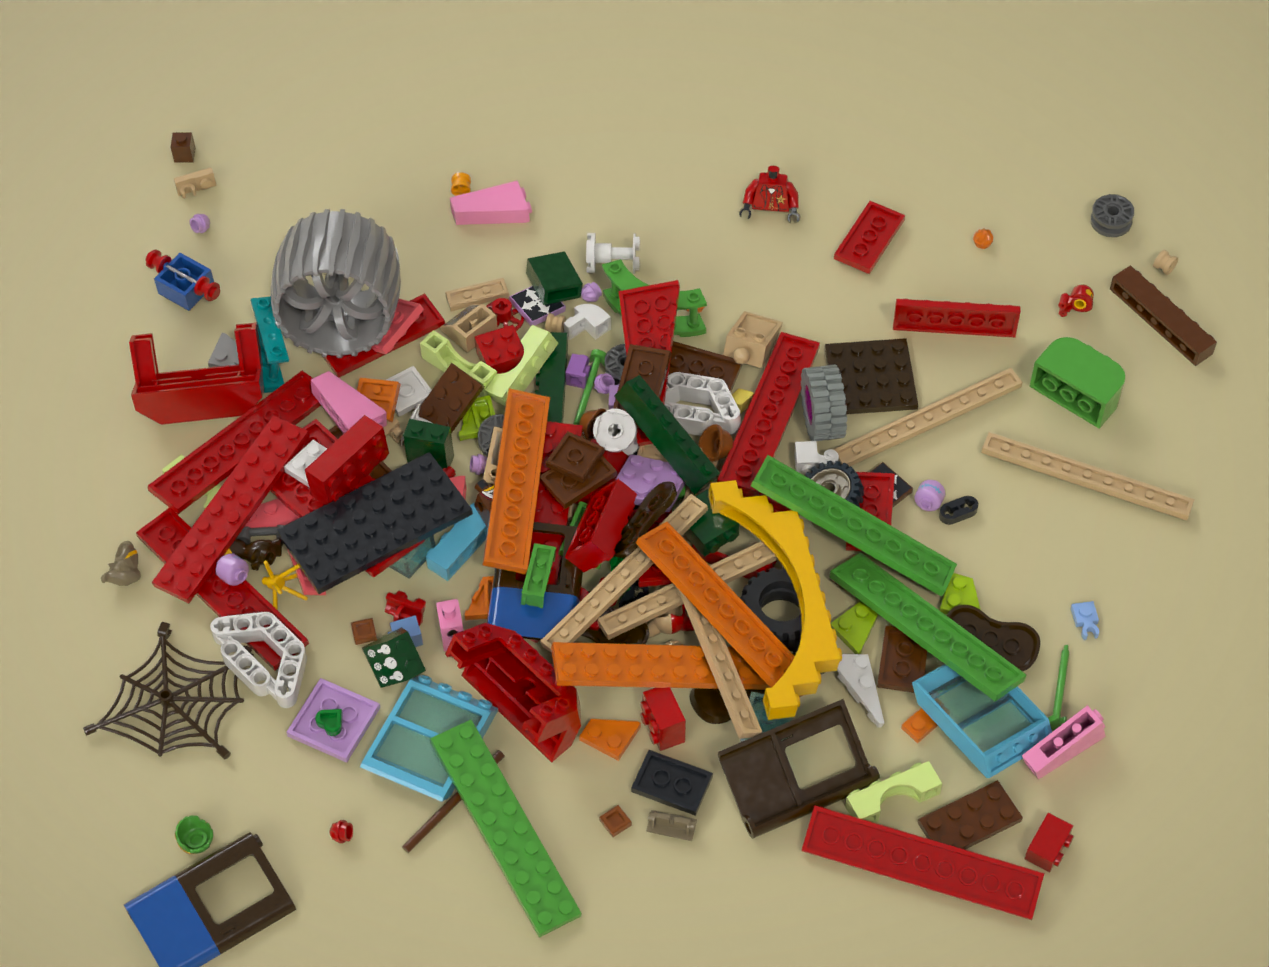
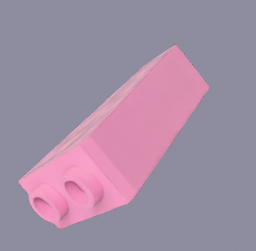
M518 180L450 197L451 212L456 225L530 222L529 214L532 213L530 202L525 201V190L523 187L520 188Z
M330 371L311 379L312 394L343 434L364 415L382 427L387 426L384 409Z
M1087 705L1022 755L1024 763L1039 780L1106 737L1105 725L1102 722L1104 720L1096 709L1092 711Z

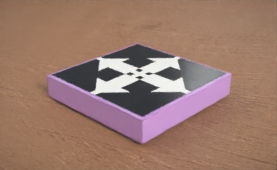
M533 286L509 298L511 304L531 326L546 321L549 313L556 316L566 310V306L562 302L543 305Z

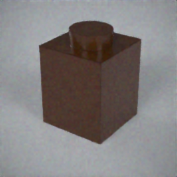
M173 132L170 148L174 163H194L196 147L192 132Z

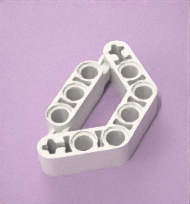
M674 372L668 375L665 406L688 434L701 436L709 426L714 424L720 425L722 429L730 434L738 433L741 426L740 410L724 380L681 372ZM686 401L711 405L714 413L708 408L678 404L677 402Z
M270 612L215 618L211 622L210 628L214 641L221 645V654L225 665L257 696L262 697L270 694L280 707L290 708L294 706L298 698L307 663L304 644ZM243 627H248L246 630H240ZM265 641L282 658L277 679L275 680L271 677L269 672L240 643ZM231 652H236L234 655H228ZM294 653H300L297 656H292ZM246 666H251L249 669H243ZM290 672H294V673H295V674L292 675V676H287V674L290 673ZM259 681H265L263 684H257Z

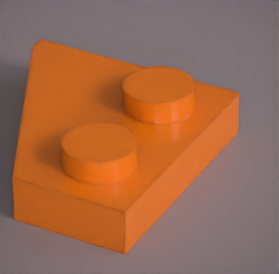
M360 378L357 391L384 409L387 420L393 422L401 384L397 381Z
M494 576L482 578L469 609L465 611V620L488 619Z
M590 719L580 734L579 741L619 761L641 728V723L638 721Z

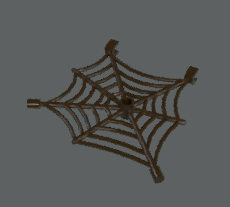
M161 622L157 632L159 640L153 654L134 672L127 676L123 674L119 676L122 679V684L114 704L96 725L93 723L83 727L84 732L87 736L97 732V729L109 731L143 745L157 753L159 757L178 748L204 746L216 748V752L223 759H227L231 752L223 745L220 746L218 744V729L227 711L237 703L244 702V699L240 698L238 693V677L234 676V693L236 698H227L225 688L226 674L229 670L227 666L216 671L197 670L186 667L175 661L166 652V645L182 657L194 662L208 665H225L224 661H206L184 654L166 640L170 637L172 630L169 629V623ZM161 646L162 657L156 666L137 681L131 679L132 676L139 673L152 661ZM243 646L252 656H254V654L251 653V647ZM167 658L184 670L208 675L202 678H186L178 675L167 667ZM162 663V671L155 679L146 685L140 683L152 675ZM168 672L176 678L192 683L186 686L177 684L168 678ZM223 673L221 683L223 697H214V677ZM163 675V680L154 689L149 687ZM210 679V697H202L201 684ZM168 682L181 689L172 693L168 689ZM125 683L132 684L130 696L124 707L115 717L106 720L117 706L123 694ZM163 685V689L158 692L157 690ZM198 685V697H191L188 690ZM135 687L140 688L139 697L134 709L123 713L134 695ZM143 692L151 693L147 704L138 707L142 700ZM185 692L186 697H185V696H178V695H180V694H182V693ZM154 695L159 697V699L152 701ZM175 701H184L181 708L175 704ZM189 702H193V703L189 706V708H188V710H187V713H185V712L183 711L184 708H185V705H186L187 703H189ZM197 702H205L199 710L196 720L193 721L189 717L192 708ZM211 702H219L207 714L203 730L198 725L203 710ZM232 703L224 709L218 718L213 739L207 734L210 716L222 704ZM161 704L163 707L162 715L148 708ZM172 707L174 711L168 712V708ZM145 711L154 714L161 719V727L136 713ZM173 714H180L183 717L166 725L167 717ZM129 716L138 718L159 730L160 738L158 739L132 725L119 722V720ZM187 721L191 725L165 734V730L175 724ZM113 723L130 728L159 743L158 750L131 735L104 726ZM196 729L199 732L178 736L164 742L165 738L183 731ZM203 736L209 742L185 743L163 750L164 746L189 737Z

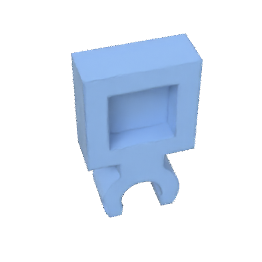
M1094 602L1072 604L1071 612L1075 626L1083 627L1081 632L1082 639H1087V632H1092L1095 639L1098 638L1099 628L1096 625L1099 618Z

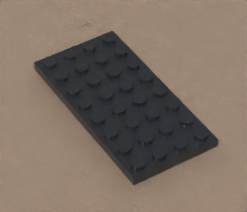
M428 452L340 497L336 502L332 501L277 529V533L319 595L404 549L469 517L473 512L458 489L431 453Z

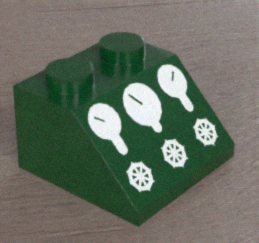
M402 627L362 647L380 688L408 681L426 671L408 631Z

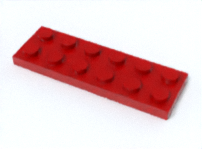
M425 293L410 300L420 304L424 310L419 315V318L407 329L406 334L396 342L390 352L445 324L444 318ZM371 348L367 352L364 350L358 352L357 356L349 354L343 355L342 358H337V355H327V357L323 358L339 378L386 354L376 352Z
M896 299L893 330L1015 338L1021 308L1020 306L994 305L989 303Z

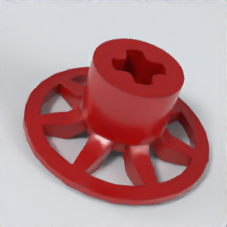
M498 298L486 306L496 314L497 328L500 323L503 324V327L508 326L510 321L513 324H518L515 327V330L518 331L525 321L522 315L521 320L513 316L519 312L516 308L512 309L509 299Z

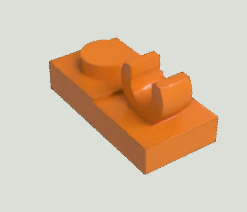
M935 699L940 707L949 715L950 712L944 708V705L938 699ZM921 708L902 724L901 729L915 742L919 743L938 725Z

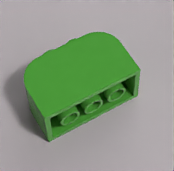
M1063 337L1053 341L1035 361L1029 387L1100 429L1118 407L1125 382V372L1117 362L1098 352L1090 345H1086L1075 338Z

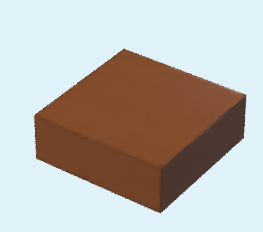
M373 618L351 622L355 645L377 640Z
M619 805L599 817V821L612 837L632 826L631 820Z

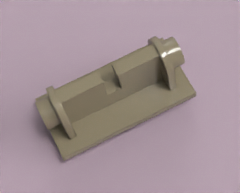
M651 810L648 816L649 822L646 832L692 841L697 819Z

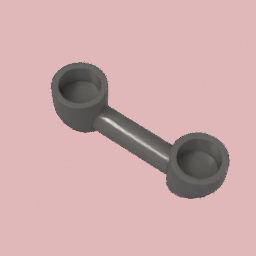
M284 525L259 528L247 526L243 528L237 538L243 540L246 544L251 543V536L277 535V539L281 540L277 529Z

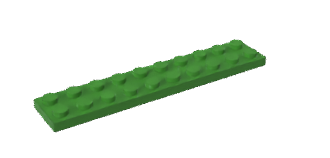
M767 455L751 487L785 507L798 512L799 515L942 597L957 566L955 562Z
M862 553L855 555L830 571L829 577L995 702L1025 681L1026 674Z
M466 721L430 738L432 747L538 937L540 938L581 917L580 909L473 721Z

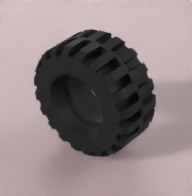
M776 567L769 568V572L763 570L757 573V578L755 576L748 581V585L744 586L740 599L789 651L796 653L801 639V614L789 621H777L771 619L762 611L766 604L777 600L791 602L800 609L793 583L784 567L781 570H777Z

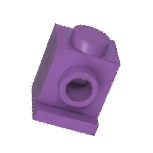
M572 353L565 372L566 385L585 389L591 370L588 356Z

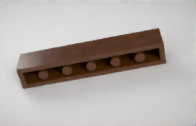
M1130 265L1113 276L1110 290L1194 366H1197L1213 355L1217 344L1213 336L1205 332L1197 322L1187 316L1182 309L1178 308L1169 297L1161 293L1154 284L1144 278L1139 271Z

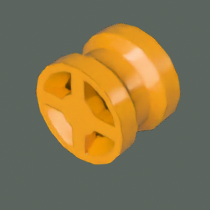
M463 172L455 173L451 178L452 194L458 196L470 193L471 177Z

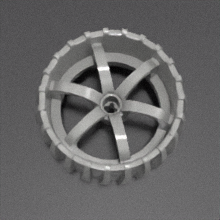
M325 209L324 212L317 214L312 212L309 217L305 219L300 218L295 226H291L278 250L271 279L273 316L275 317L277 328H281L283 336L286 339H291L296 347L306 348L310 354L312 351L321 353L322 357L337 355V358H342L343 355L349 354L357 356L358 352L363 350L367 352L371 350L374 344L378 345L391 326L400 295V262L393 238L388 236L383 226L379 227L375 224L374 219L362 217L359 212L355 214L345 212V209H340V212H330V209ZM322 273H327L325 279H323ZM311 275L314 286L308 283L306 276ZM352 277L354 280L349 286L348 278ZM366 284L369 289L362 291L361 288Z

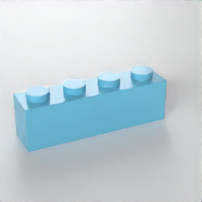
M475 503L470 505L473 514L455 523L454 527L448 533L446 532L441 537L440 542L435 547H432L426 555L428 569L447 581L451 579L486 540L488 528L476 510Z

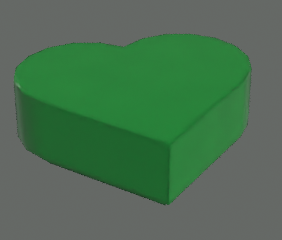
M342 709L320 710L316 714L317 726L325 729L327 735L337 736L342 731Z

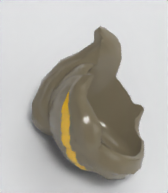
M124 541L119 545L115 561L108 564L110 569L101 576L102 583L109 582L119 586H128L140 579L141 574L137 568L138 553L130 541Z

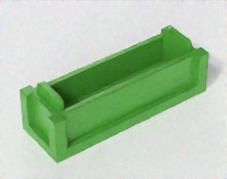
M534 543L522 589L521 605L527 604L543 608L552 564L555 562L556 547Z

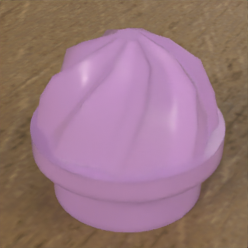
M195 214L190 219L191 229L195 233H204L210 227V219L205 214Z
M592 282L591 284H585L582 288L581 296L586 302H596L602 296L600 287L595 282Z
M600 374L595 378L594 388L598 393L608 394L610 385H615V381L610 374Z
M477 454V456L472 455L470 459V472H474L476 475L484 473L487 457L481 454Z

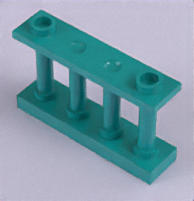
M271 296L251 298L250 300L258 327L263 362L264 393L274 392L284 384L279 363L289 362L281 329L277 328L275 317L273 316Z

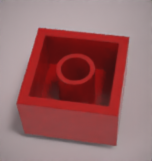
M514 325L474 336L476 353L480 361L495 369L497 374L511 371L523 358L524 347Z
M655 687L644 691L643 701L640 702L643 712L640 713L644 726L648 725L650 729L649 736L652 744H657L659 750L663 751L684 743L686 720L671 688Z

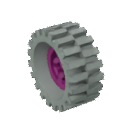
M834 364L802 369V407L810 440L823 441L845 438L847 406L845 405L846 397L843 391L844 385L841 382L842 377L839 374V368Z

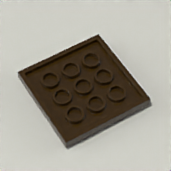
M907 338L825 344L827 365H837L839 374L842 377L841 382L844 385L843 391L846 397L845 405L847 406L846 414L918 410V400Z

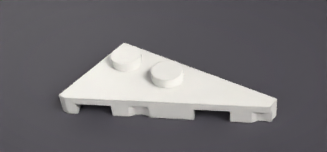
M842 654V661L839 662L837 669L839 673L838 678L846 685L847 690L856 702L863 704L869 712L867 716L877 728H881L884 725V719L868 654Z

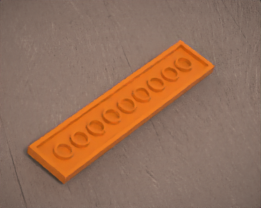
M508 389L483 566L526 574L528 570L550 397Z
M668 521L639 537L636 544L772 688L784 675L795 656Z
M553 642L551 646L558 686L719 689L701 646ZM727 647L744 689L766 690V688H771L733 647Z

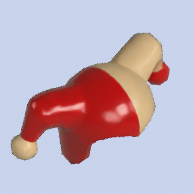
M684 604L652 619L647 624L649 638L660 633L675 634L679 631H695L690 618L687 616Z

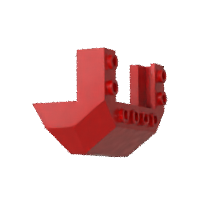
M257 322L236 324L234 332L239 364L159 373L153 333L132 335L129 345L135 385L131 397L135 411L163 425L238 417L250 410L262 398L264 391L263 362Z
M488 623L477 625L453 635L445 655L447 657L452 656L458 662L457 667L459 669L464 668L461 676L487 701H490L492 706L497 707L498 712L551 763L572 746L581 727V705L577 688L574 686H558L553 665L543 658L516 631Z

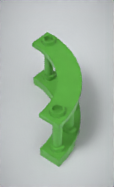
M620 259L602 264V268L611 281V288L603 290V296L611 309L621 315L619 291L649 285L636 278ZM700 288L679 292L677 310L689 309V316H676L674 335L691 337L706 334L705 324L700 314H698V308L707 306Z

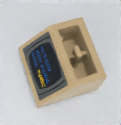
M484 304L469 305L440 327L442 332L467 353L475 348L474 336L498 329L496 314Z

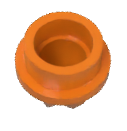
M983 228L974 234L973 240L978 248L986 249L993 243V235L990 230Z

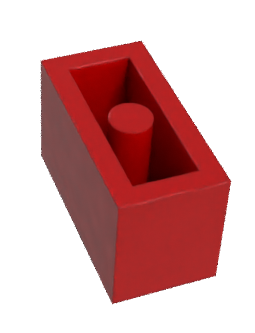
M1047 813L1030 843L1024 859L1050 873L1054 865L1058 867L1064 856L1061 853L1063 848H1069L1074 835L1071 832L1074 825Z

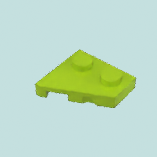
M490 395L478 397L465 414L462 429L459 431L460 441L477 438L479 427L483 421L495 415Z
M953 573L945 591L940 611L947 615L952 608L959 605H971L980 609L973 578Z
M860 601L831 622V628L835 629L836 635L855 654H861L878 614Z

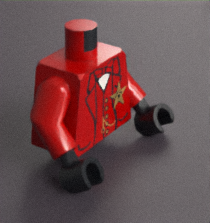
M769 166L767 173L761 172L758 179H754L747 186L743 199L744 207L740 209L739 215L741 217L742 212L747 210L749 211V219L751 217L750 206H752V209L789 212V209H791V213L788 215L789 223H791L792 214L797 216V222H799L800 214L797 212L799 208L798 191L793 183L788 181L786 174H779V167Z

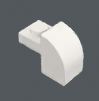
M582 304L574 307L575 316L568 318L564 322V333H567L568 340H571L584 330L596 340L611 330V317L602 308L594 304Z

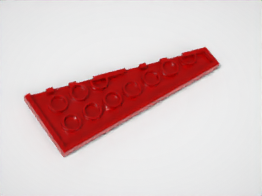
M678 280L619 291L626 356L630 344L669 350L672 353L680 292ZM670 362L660 397V400L663 402L664 405L667 391ZM637 429L638 446L653 444L642 430Z

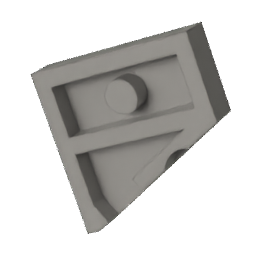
M221 334L208 361L209 367L239 364L236 341L227 334Z

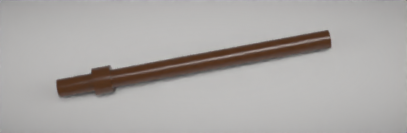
M500 750L493 755L497 764L505 757ZM458 791L402 846L407 853L462 800Z

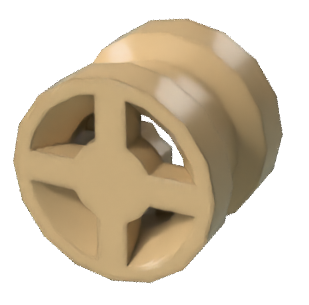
M1163 250L1155 259L1153 267L1160 268L1164 274L1169 275L1176 267L1179 259L1176 256H1170L1168 251Z
M549 313L546 319L545 330L549 332H564L566 317L563 315L557 317Z

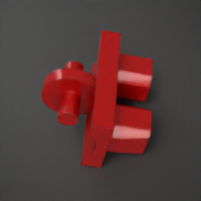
M400 590L395 594L389 592L386 595L385 613L394 616L393 622L416 615L418 625L420 626L423 623V615L426 608L425 600L418 598L413 602L408 600L406 593Z

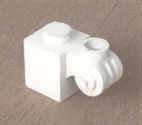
M816 441L795 442L796 471L802 475H805L807 472L813 473L811 468L815 466L819 469V464L822 462L827 466V461H832L835 464V461L839 459L838 453L832 449L826 450L824 455H820L817 452Z

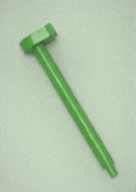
M594 349L591 351L589 362L593 363L574 420L575 425H579L580 419L585 412L600 363L605 366L606 353L602 350Z
M1064 645V650L1061 652L1053 715L1048 717L1052 731L1056 730L1067 720L1066 716L1061 718L1060 716L1069 659L1068 645Z

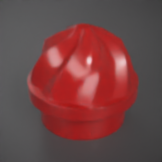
M346 820L333 823L329 832L332 840L338 843L349 842L353 837V825Z

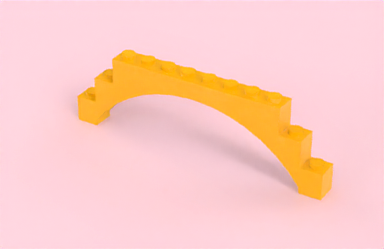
M736 480L710 483L708 498L712 513H720L738 522L763 541L784 566L796 591L801 612L802 631L800 645L784 675L772 688H766L763 697L768 720L795 717L797 708L800 707L799 696L816 694L818 685L821 684L820 673L837 671L839 662L842 661V651L836 645V631L831 628L830 624L831 614L825 607V593L819 587L820 576L814 570V556L809 553V539L803 532V519L799 518L798 512L793 510L773 513V506L768 502L766 495L743 498L742 489H738Z

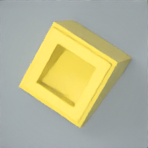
M739 388L732 396L740 410V414L749 407L754 393Z

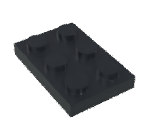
M648 750L631 787V792L696 816L713 778V773Z

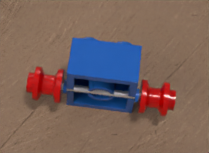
M157 249L147 254L145 259L146 266L150 269L156 267V272L159 273L154 278L158 294L188 311L203 296L207 301H213L219 297L220 285L214 282L212 271L206 266L182 253H179L173 260L168 255L162 256L161 252Z

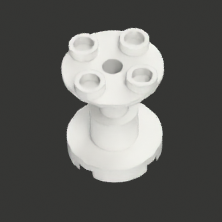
M587 233V238L591 239L587 240L586 263L590 266L586 268L587 273H595L596 263H609L611 259L633 260V274H635V271H639L640 259L636 257V251H640V239L636 237V233L633 234V248L612 247L611 243H596V233Z
M610 409L596 419L593 434L597 443L605 447V450L610 452L623 451L629 456L639 449L640 446L637 444L636 437L637 427L634 419L627 412L621 409Z

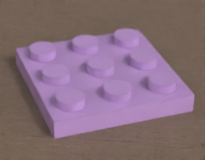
M630 454L616 478H619L637 493L634 503L638 506L641 505L647 494L658 484L667 481L673 482L676 487L677 496L665 512L671 511L685 485V482L668 462Z
M320 678L287 730V736L347 763L378 713L380 703ZM342 709V731L340 734L329 736L326 734L325 729L317 726L315 716L320 710Z

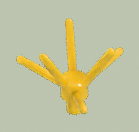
M264 561L269 577H263L262 584L267 585L273 591V606L277 610V592L282 594V590L305 601L308 600L307 596L285 586V581L297 578L296 573L289 574L300 568L298 564L279 575H275L268 561Z

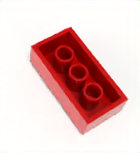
M364 415L305 469L311 495L326 505L332 501L336 502L340 497L355 488L358 482L370 474L373 468L381 461H384L389 454L384 428Z
M619 478L593 493L565 558L584 573L592 568H597L604 561H609L615 554L616 544L622 538L621 532L629 521L628 515L635 507L634 501L637 493Z

